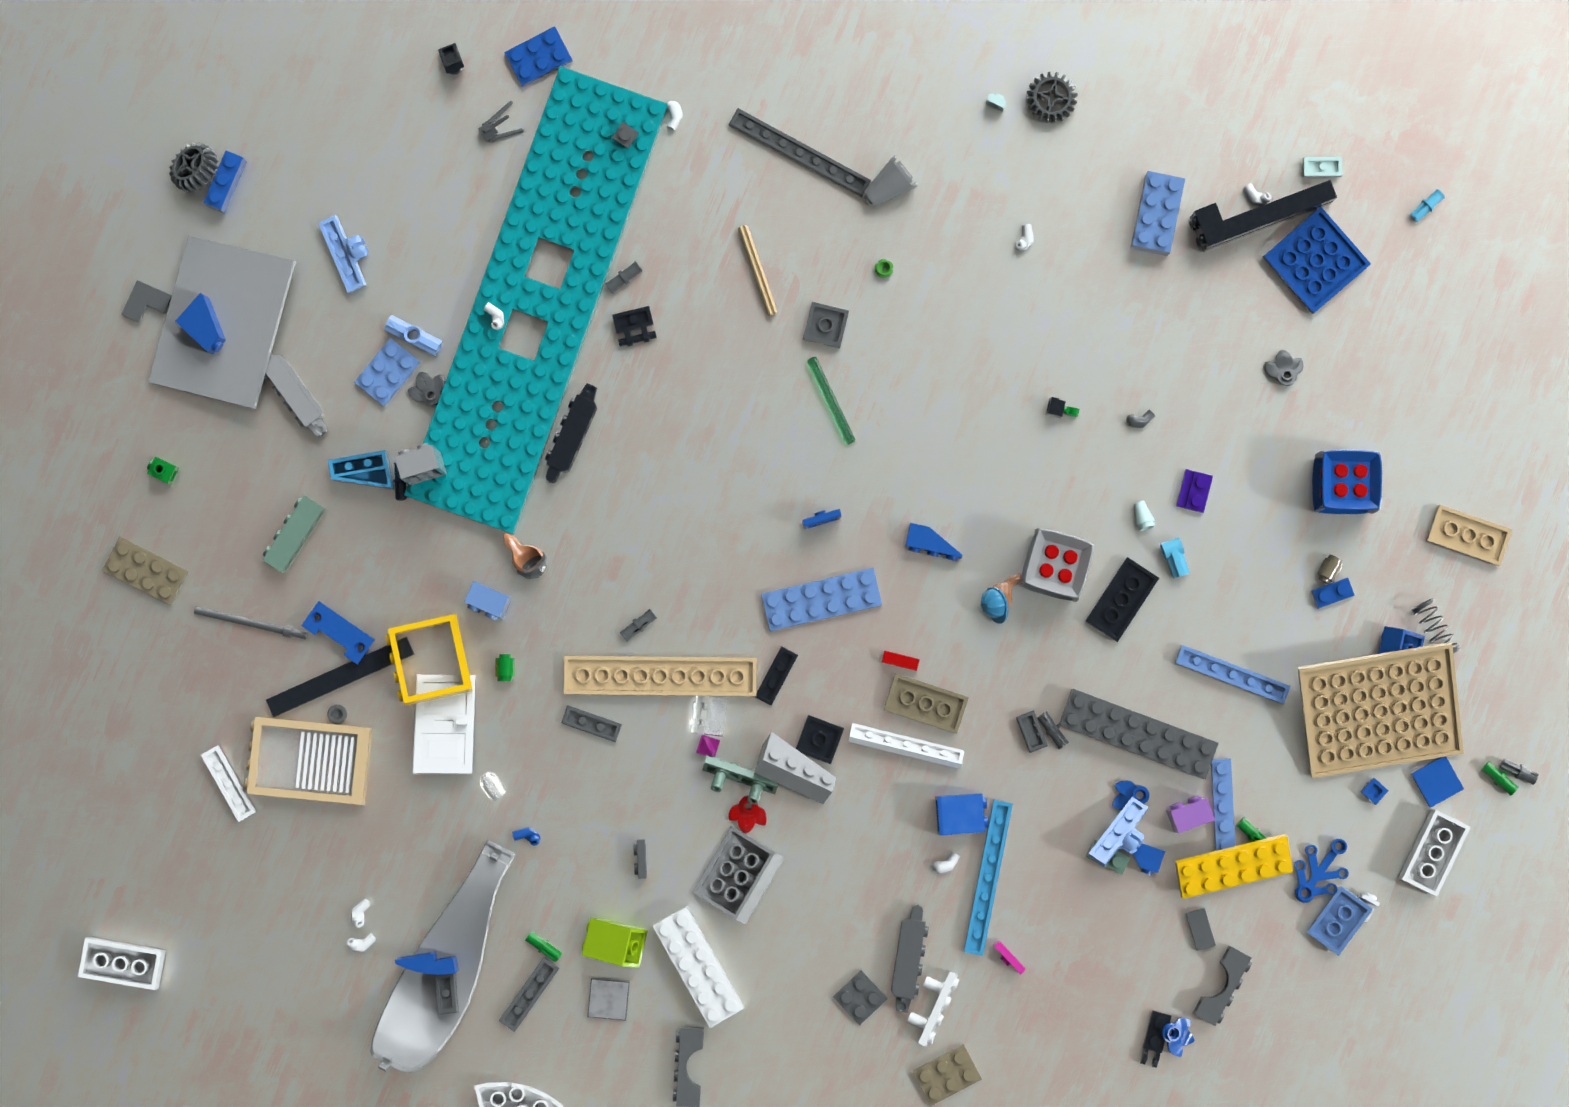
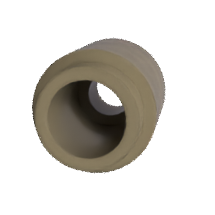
M1330 554L1328 558H1325L1317 572L1320 576L1318 579L1326 584H1329V582L1334 583L1343 567V561Z

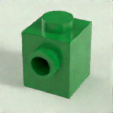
M155 456L154 460L151 459L147 466V474L172 485L179 467Z

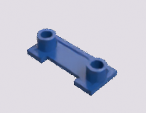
M320 601L317 602L301 625L314 635L320 630L347 649L344 656L357 665L364 655L368 653L370 646L375 641L371 636ZM316 615L320 617L318 621L315 620ZM359 645L363 646V649L361 651L358 650Z

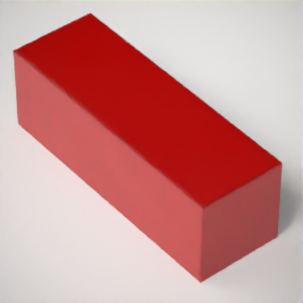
M884 651L881 663L917 671L920 659Z

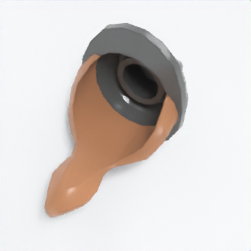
M505 533L503 536L504 543L512 551V563L517 569V573L527 579H535L542 576L547 567V556L545 553L532 545H521L514 536Z

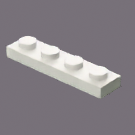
M219 745L203 753L201 757L238 822L256 813L255 808Z

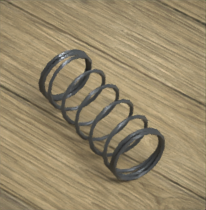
M1433 598L1414 607L1411 610L1414 615L1436 608L1431 614L1422 619L1419 624L1441 617L1440 620L1426 629L1424 633L1447 626L1430 639L1429 642L1451 636L1444 642L1447 643L1453 638L1454 634L1438 637L1449 625H1442L1431 629L1443 619V616H1436L1426 620L1438 610L1436 606L1422 610L1434 602ZM1452 643V645H1456L1455 647H1453L1454 654L1455 652L1459 651L1461 647L1459 646V643Z

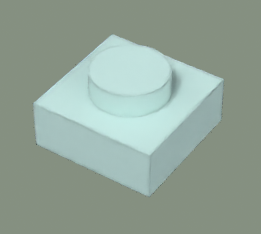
M990 93L986 104L1003 112L1007 101L1004 100L1005 97L998 93H994V95Z

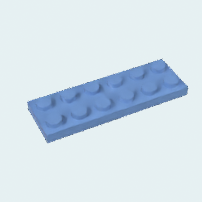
M874 568L761 594L770 631L882 605Z

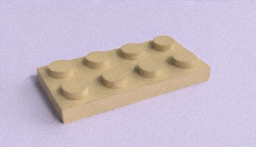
M1438 505L1426 541L1500 566L1512 529L1443 505Z

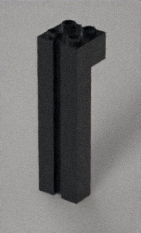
M1331 180L1225 220L1222 219L1218 206L1214 203L1195 210L1190 216L1189 225L1191 230L1196 232L1197 238L1195 240L1198 248H1202L1203 252L1314 211L1320 207L1330 205L1337 198Z

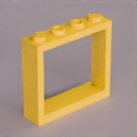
M456 614L388 629L389 634L385 635L387 646L391 645L393 653H389L391 665H396L397 671L393 672L395 683H400L401 690L397 692L399 701H403L404 706L473 691ZM450 623L463 685L408 697L395 635Z

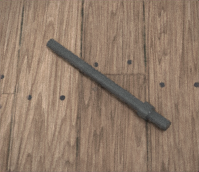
M197 606L194 609V614L280 633L288 638L293 636L306 639L308 632L293 629L292 626L288 625L283 627Z

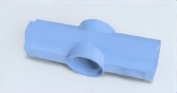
M393 315L390 316L385 324V331L434 356L439 352L443 343L442 340ZM412 331L418 332V337L415 340L409 339V334Z

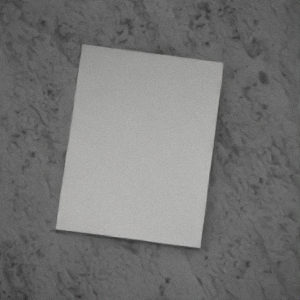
M188 235L148 382L256 409L296 262ZM199 293L210 298L226 339L223 347L214 354L207 352L175 322Z

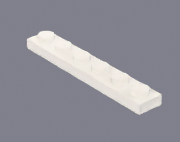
M852 723L848 740L851 743L961 769L964 750Z

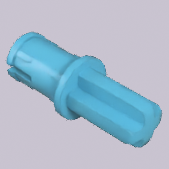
M1436 189L1426 200L1423 199L1421 201L1422 203L1410 214L1411 218L1416 222L1421 220L1429 211L1432 212L1433 208L1445 198L1444 194Z

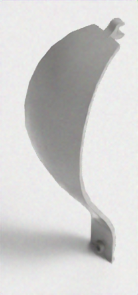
M490 840L486 841L469 875L413 954L436 951L437 959L450 956L457 957L459 971L456 973L459 1012L439 1015L435 974L419 973L405 968L386 1003L371 1042L370 1052L372 1057L382 1061L381 1065L379 1064L378 1066L379 1069L386 1072L391 1066L403 1072H413L424 1067L444 1047L457 1028L477 985L496 893L515 856L514 852Z

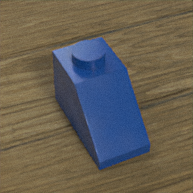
M1142 843L1139 848H1136L1137 851L1132 854L1137 866L1142 868L1141 872L1149 875H1152L1153 872L1158 873L1165 851Z

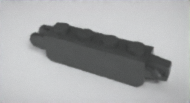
M919 905L912 907L910 919L905 918L901 922L891 992L896 996V1011L908 1013L911 1000L914 999V995L919 993L920 984L916 982L917 976L922 974L923 964H919L920 957L925 955L926 945H922L923 937L927 938L929 926H925L926 922L922 921L923 909Z

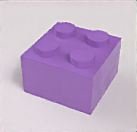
M1197 795L1187 799L1188 803L1178 802L1170 805V809L1166 810L1174 833H1181L1215 820L1207 798Z

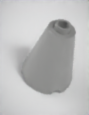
M893 156L864 191L866 194L864 198L870 206L872 204L878 206L918 186L916 182H911L913 177L901 161L895 162L896 156Z

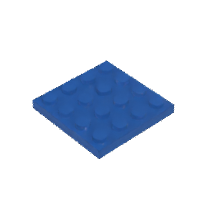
M1322 207L1316 210L1263 256L1266 262L1312 314L1371 265Z

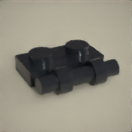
M649 306L612 315L616 333L625 334V338L618 339L620 347L625 345L628 347L633 346V343L642 341L646 343L650 342V339L657 338L655 331H647V327L654 325ZM641 328L642 334L631 336L630 331Z

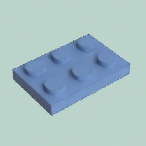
M390 338L355 380V383L385 407L421 362Z
M1341 886L1307 933L1339 956L1373 908Z

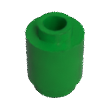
M499 654V658H495V676L497 681H513V676H515V658H511V654Z

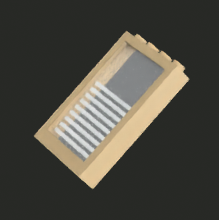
M255 717V720L251 721L250 727L251 732H253V739L249 740L248 750L251 751V757L247 760L246 770H249V776L245 779L244 789L247 790V794L365 805L373 728Z

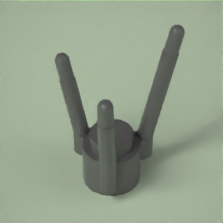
M513 101L508 102L478 128L485 141L491 140V142H494L497 139L524 131L521 128L495 135L498 133L496 126L507 120L509 115L504 116L495 123L492 122L513 104Z

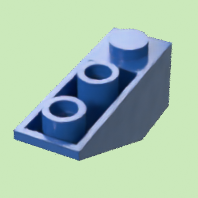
M910 523L905 547H909L908 551L920 553V550L928 551L927 555L938 557L939 554L946 555V559L952 561L962 558L963 555L933 529Z

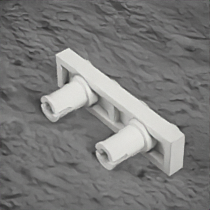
M949 972L946 981L943 983L928 976L926 977L923 987L937 993L939 997L930 1017L927 1019L913 1012L909 1015L907 1022L922 1029L923 1033L918 1042L919 1044L928 1046V1043H933L936 1033H934L936 1025L940 1026L944 1018L941 1015L944 1008H948L952 998L949 995L952 990H956L960 980L957 979V974Z

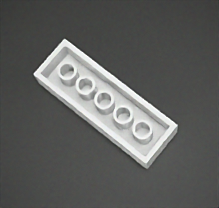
M687 906L653 925L655 932L709 1028L744 1009L743 1004Z

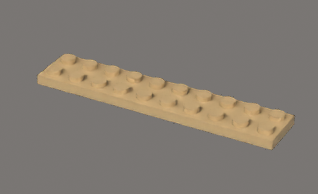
M564 656V694L756 696L757 658Z

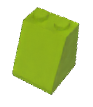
M590 918L586 928V939L582 944V956L622 967L639 968L648 930L600 918Z

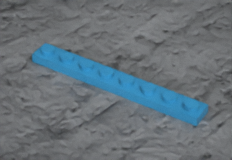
M993 800L964 952L981 956L984 954L1013 806L1012 803Z

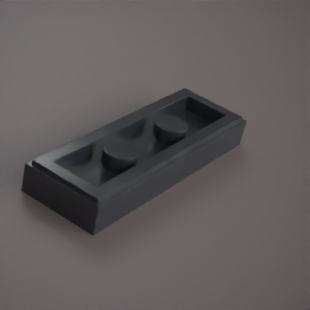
M781 646L755 698L772 706L798 657L797 654Z

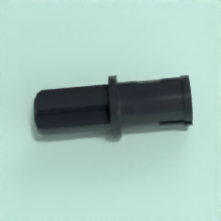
M395 462V479L393 480V483H395V499L404 501L407 499V496H404L406 482L400 478Z

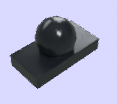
M456 43L440 48L438 52L446 73L451 75L461 73L464 64Z

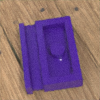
M1185 469L1176 507L1204 513L1213 476Z

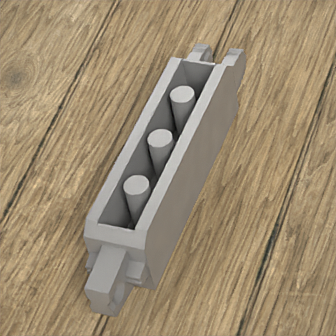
M271 353L265 379L267 381L271 380L275 385L272 388L276 394L284 397L286 401L283 403L290 412L292 410L295 412L297 423L301 427L305 426L307 429H310L317 437H321L328 431L322 420L324 418V411L282 355L275 354L273 356Z

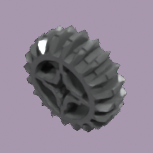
M1048 72L1047 78L1042 73L1040 74L1041 80L1035 77V84L1030 83L1029 85L1032 90H1027L1026 93L1032 96L1026 99V102L1032 103L1028 106V109L1035 108L1032 115L1035 116L1039 113L1038 120H1041L1043 116L1046 117L1045 123L1049 122V118H1052V122L1056 123V117L1062 122L1064 120L1063 115L1068 118L1070 116L1069 111L1073 112L1075 110L1072 105L1077 104V100L1072 99L1078 96V93L1072 92L1076 89L1075 85L1069 87L1072 80L1069 79L1065 82L1066 75L1058 78V72L1055 73L1054 77H1052L1051 72ZM1052 84L1050 90L1038 92V89L1043 85ZM1058 85L1064 89L1067 97L1058 92ZM1054 90V101H1052L1050 106V97L1048 96ZM1037 98L1046 103V110L1039 105ZM1066 103L1065 107L1061 110L1052 112L1054 105Z
M193 142L191 146L186 145L185 149H181V152L176 154V158L171 160L173 165L169 167L171 170L169 172L170 180L177 188L187 193L201 190L202 186L207 187V182L212 181L211 177L216 175L214 170L218 168L216 165L218 163L217 155L209 146L200 142L197 144Z

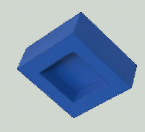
M1372 778L1360 792L1376 805L1389 790L1375 778Z

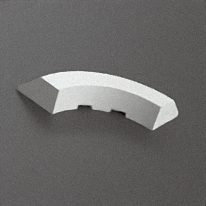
M493 1082L474 1085L479 1107H564L549 1095L521 1084Z

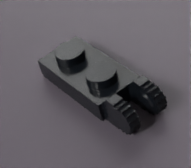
M1152 1010L1142 1047L1143 1052L1140 1064L1145 1065L1148 1059V1052L1151 1050L1155 1051L1152 1067L1157 1068L1160 1053H1162L1165 1043L1162 1037V1029L1166 1024L1170 1023L1171 1015Z

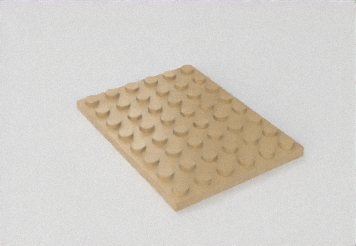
M1451 642L1298 667L1308 760L1312 779L1464 754L1453 645Z

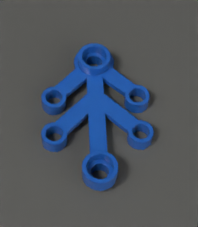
M1335 839L1331 842V850L1319 867L1316 856L1317 847L1315 845L1306 846L1305 853L1309 857L1311 878L1308 882L1306 881L1304 871L1306 863L1302 860L1295 861L1294 869L1297 871L1299 885L1295 889V897L1298 901L1307 903L1315 895H1334L1337 892V886L1333 883H1328L1325 887L1314 888L1318 881L1336 878L1346 879L1348 877V870L1342 867L1336 871L1325 872L1338 854L1346 852L1347 843L1344 840ZM1336 843L1341 844L1340 850L1335 849ZM1309 847L1314 848L1313 854L1308 853ZM1299 862L1303 864V868L1301 870L1297 868V864ZM1341 870L1346 872L1344 877L1339 875ZM1330 885L1334 886L1332 893L1328 891ZM1303 889L1307 890L1305 897L1301 895Z

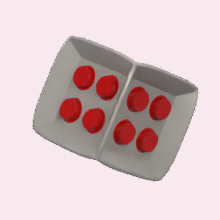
M1040 528L1035 529V534L1025 559L1019 586L1054 598L1077 602L1087 578L1094 544L1064 533Z

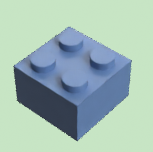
M473 581L464 602L468 604L467 608L478 613L483 610L486 612L485 616L497 621L498 617L504 618L512 598Z

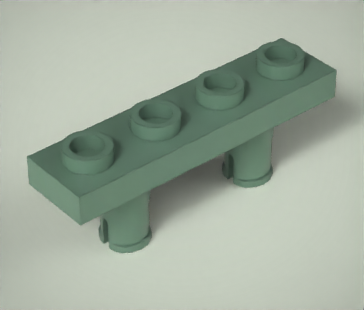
M706 756L702 770L715 774L710 787L711 790L721 792L727 778L751 786L747 799L751 804H758L762 790L772 794L776 793L778 783L754 773V769H745L739 767L736 763H727L721 761L718 757Z

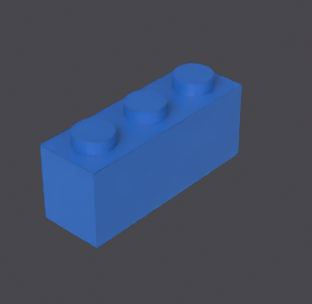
M227 150L225 151L203 202L207 207L225 214L247 163L243 157Z

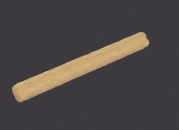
M743 225L738 228L767 315L777 314V309L748 226Z

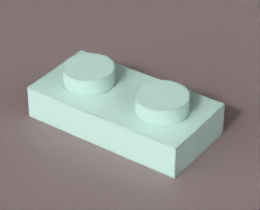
M1342 157L1303 158V177L1343 176Z

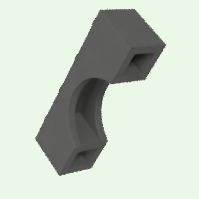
M1228 946L1220 960V964L1226 972L1224 988L1214 996H1201L1192 1014L1214 1026L1217 1023L1220 1024L1225 1015L1223 1013L1225 1007H1229L1233 1001L1234 996L1232 994L1234 990H1238L1243 982L1241 977L1244 971L1247 973L1252 965V962H1250L1251 957Z
M681 1026L680 1031H676V1043H679V1051L675 1050V1062H678V1070H674V1082H677V1090L673 1089V1101H676V1106L700 1107L701 1086L690 1079L687 1073V1061L694 1052L703 1049L704 1028Z

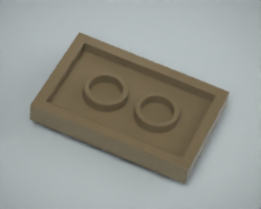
M964 1044L912 1071L930 1106L982 1079Z

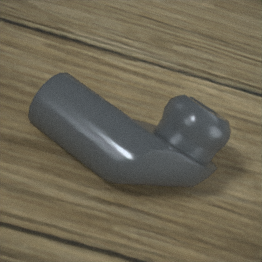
M1148 410L1143 416L1130 414L1127 416L1126 422L1133 428H1144L1155 417V414L1151 410Z

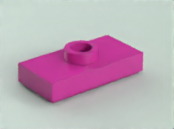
M1000 941L993 944L1003 955L1000 959L1007 966L1011 964L1020 975L1025 971V967Z

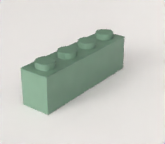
M306 496L300 497L294 505L296 509L292 514L289 513L283 522L285 526L282 530L276 532L273 537L274 543L271 547L268 546L263 553V561L282 573L287 571L326 510Z

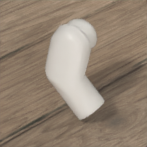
M1252 184L1243 188L1253 204L1265 205L1271 200L1269 193H1257Z
M951 852L947 861H935L932 866L933 870L939 874L952 871L960 856Z
M363 899L351 911L352 924L357 928H361L364 925V911L371 906L366 899Z

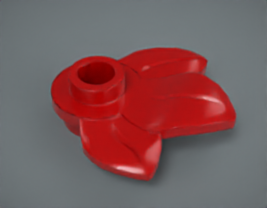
M748 796L741 798L739 804L732 806L729 811V820L738 821L740 830L745 834L753 829L755 823L765 826L767 822L766 812L758 804H751L752 807L749 809L745 807V804L749 803L747 801Z

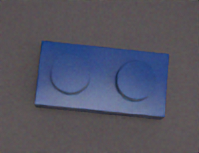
M1349 578L1311 591L1317 609L1355 596Z

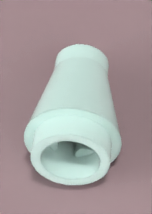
M1141 501L1134 504L1136 524L1140 531L1153 528L1155 520L1145 502Z

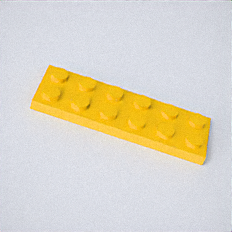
M1286 834L1175 861L1180 897L1182 899L1293 872Z

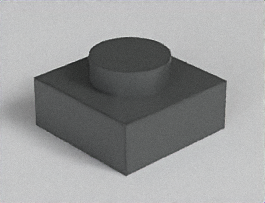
M622 122L612 139L629 149L639 135V132Z

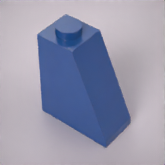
M199 293L175 320L199 345L211 354L218 352L226 341L211 300L202 293Z

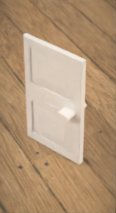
M416 674L415 695L463 685L462 676ZM470 675L473 689L471 692L415 704L412 774H472L475 675Z

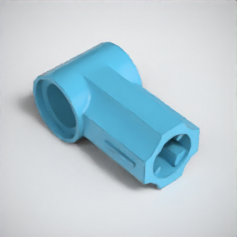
M1180 538L1160 543L1163 556L1168 561L1173 579L1189 574Z

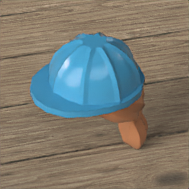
M1019 573L1016 576H1010L1003 583H998L988 588L981 597L980 605L983 612L998 624H1002L1007 620L1008 608L1012 602L1011 588L1021 581Z

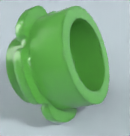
M881 259L878 261V264H875V272L881 278L889 277L893 273V264L886 259Z

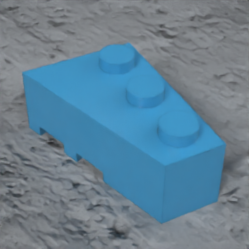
M385 450L328 460L330 476L334 481L394 490L388 452Z

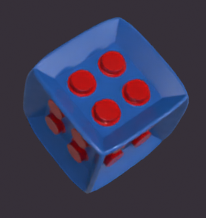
M1330 450L1320 451L1315 454L1312 476L1314 512L1325 514H1373L1380 510L1382 498V460L1380 452Z

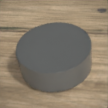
M341 705L331 706L327 712L329 721L334 724L343 723L347 718L345 707Z

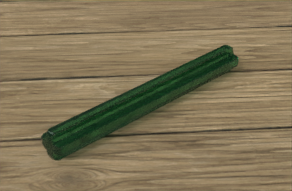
M817 357L808 359L807 363L845 443L849 445L855 442V437Z

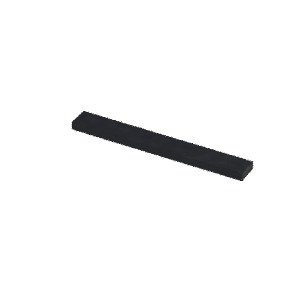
M407 637L396 641L400 660L415 655ZM391 645L364 655L358 665L351 661L266 699L272 716H279L390 666L389 653H393Z

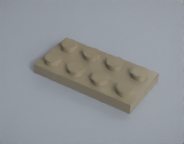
M120 536L102 569L103 572L169 605H172L189 572Z
M895 673L884 710L957 734L969 697Z

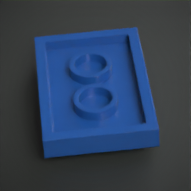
M555 26L504 52L522 87L573 61Z

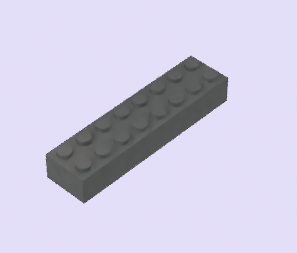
M1071 689L1059 722V726L1201 779H1206L1219 744L1218 742L1076 689Z

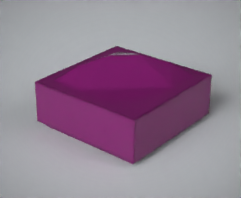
M702 735L696 753L715 757L720 740Z

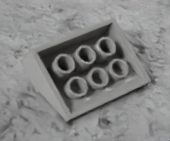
M731 826L694 889L693 894L735 920L746 924L785 857Z

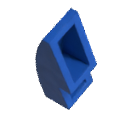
M436 951L395 959V964L419 973L446 975L456 974L459 971L456 956L437 959Z

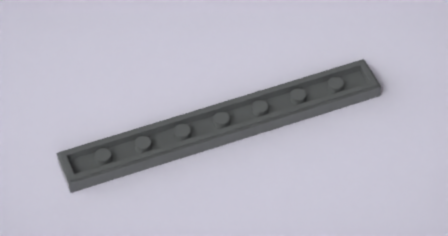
M737 108L729 123L730 127L861 198L871 182L865 176Z

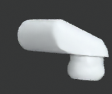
M669 101L667 109L672 117L667 127L675 130L683 114L680 105L676 101Z
M1031 224L1022 225L1023 236L1015 243V247L1019 251L1027 250L1033 243Z
M488 302L484 311L492 316L491 326L495 330L501 329L504 325L503 312Z
M371 933L363 940L350 938L347 940V946L352 951L364 952L376 941V938Z

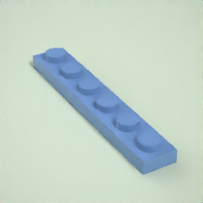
M1181 645L1175 661L1178 665L1281 704L1285 703L1291 687L1184 645Z
M1213 759L1211 763L1215 851L1235 846L1231 759Z

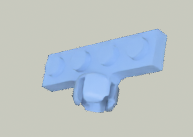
M336 215L319 222V227L347 292L352 293L366 286L358 266V260L368 254L367 246H363L365 244L364 239L358 235L347 238Z
M1132 797L1089 852L1088 857L1105 867L1118 849H1124L1130 854L1137 851L1136 848L1141 846L1144 835L1137 831L1135 826L1148 811V807Z

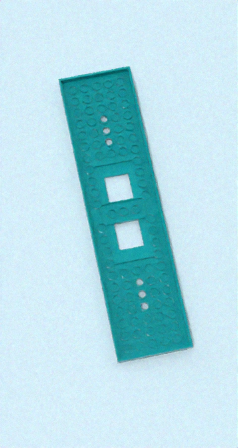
M559 67L423 444L428 443L441 452L447 475L414 485L408 484L404 496L514 535L668 106L667 103L576 71ZM622 122L639 132V135L629 149L612 139ZM586 152H591L594 155L593 159L589 162L583 159V155ZM579 170L587 172L585 179L577 178L576 174ZM572 188H579L581 194L578 197H572L570 195ZM538 238L574 250L560 289L525 277ZM488 302L503 312L504 325L501 329L495 330L491 326L492 316L484 311ZM512 310L548 322L535 360L499 348ZM495 402L503 404V409L500 412L493 411L492 406ZM488 420L496 421L497 425L494 430L486 428ZM482 438L490 440V445L487 448L480 447L479 442Z

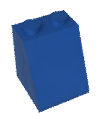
M982 793L935 796L939 836L985 832V828H988V817L984 816V809H987L986 797H983Z

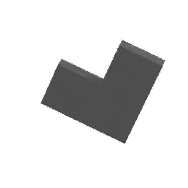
M137 280L121 315L140 323L148 306L166 313L172 295Z

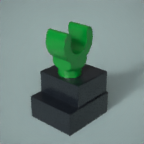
M1051 397L1049 398L1045 415L1061 418L1064 413L1077 417L1080 409L1065 406L1066 401Z

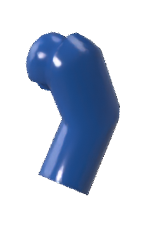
M529 827L512 832L514 841L525 838L533 846L538 845L540 842V835Z

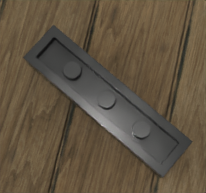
M544 957L502 1015L499 1022L515 1032L560 968Z

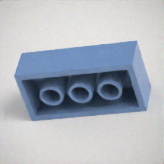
M1147 171L1130 249L1163 256L1170 254L1185 178Z

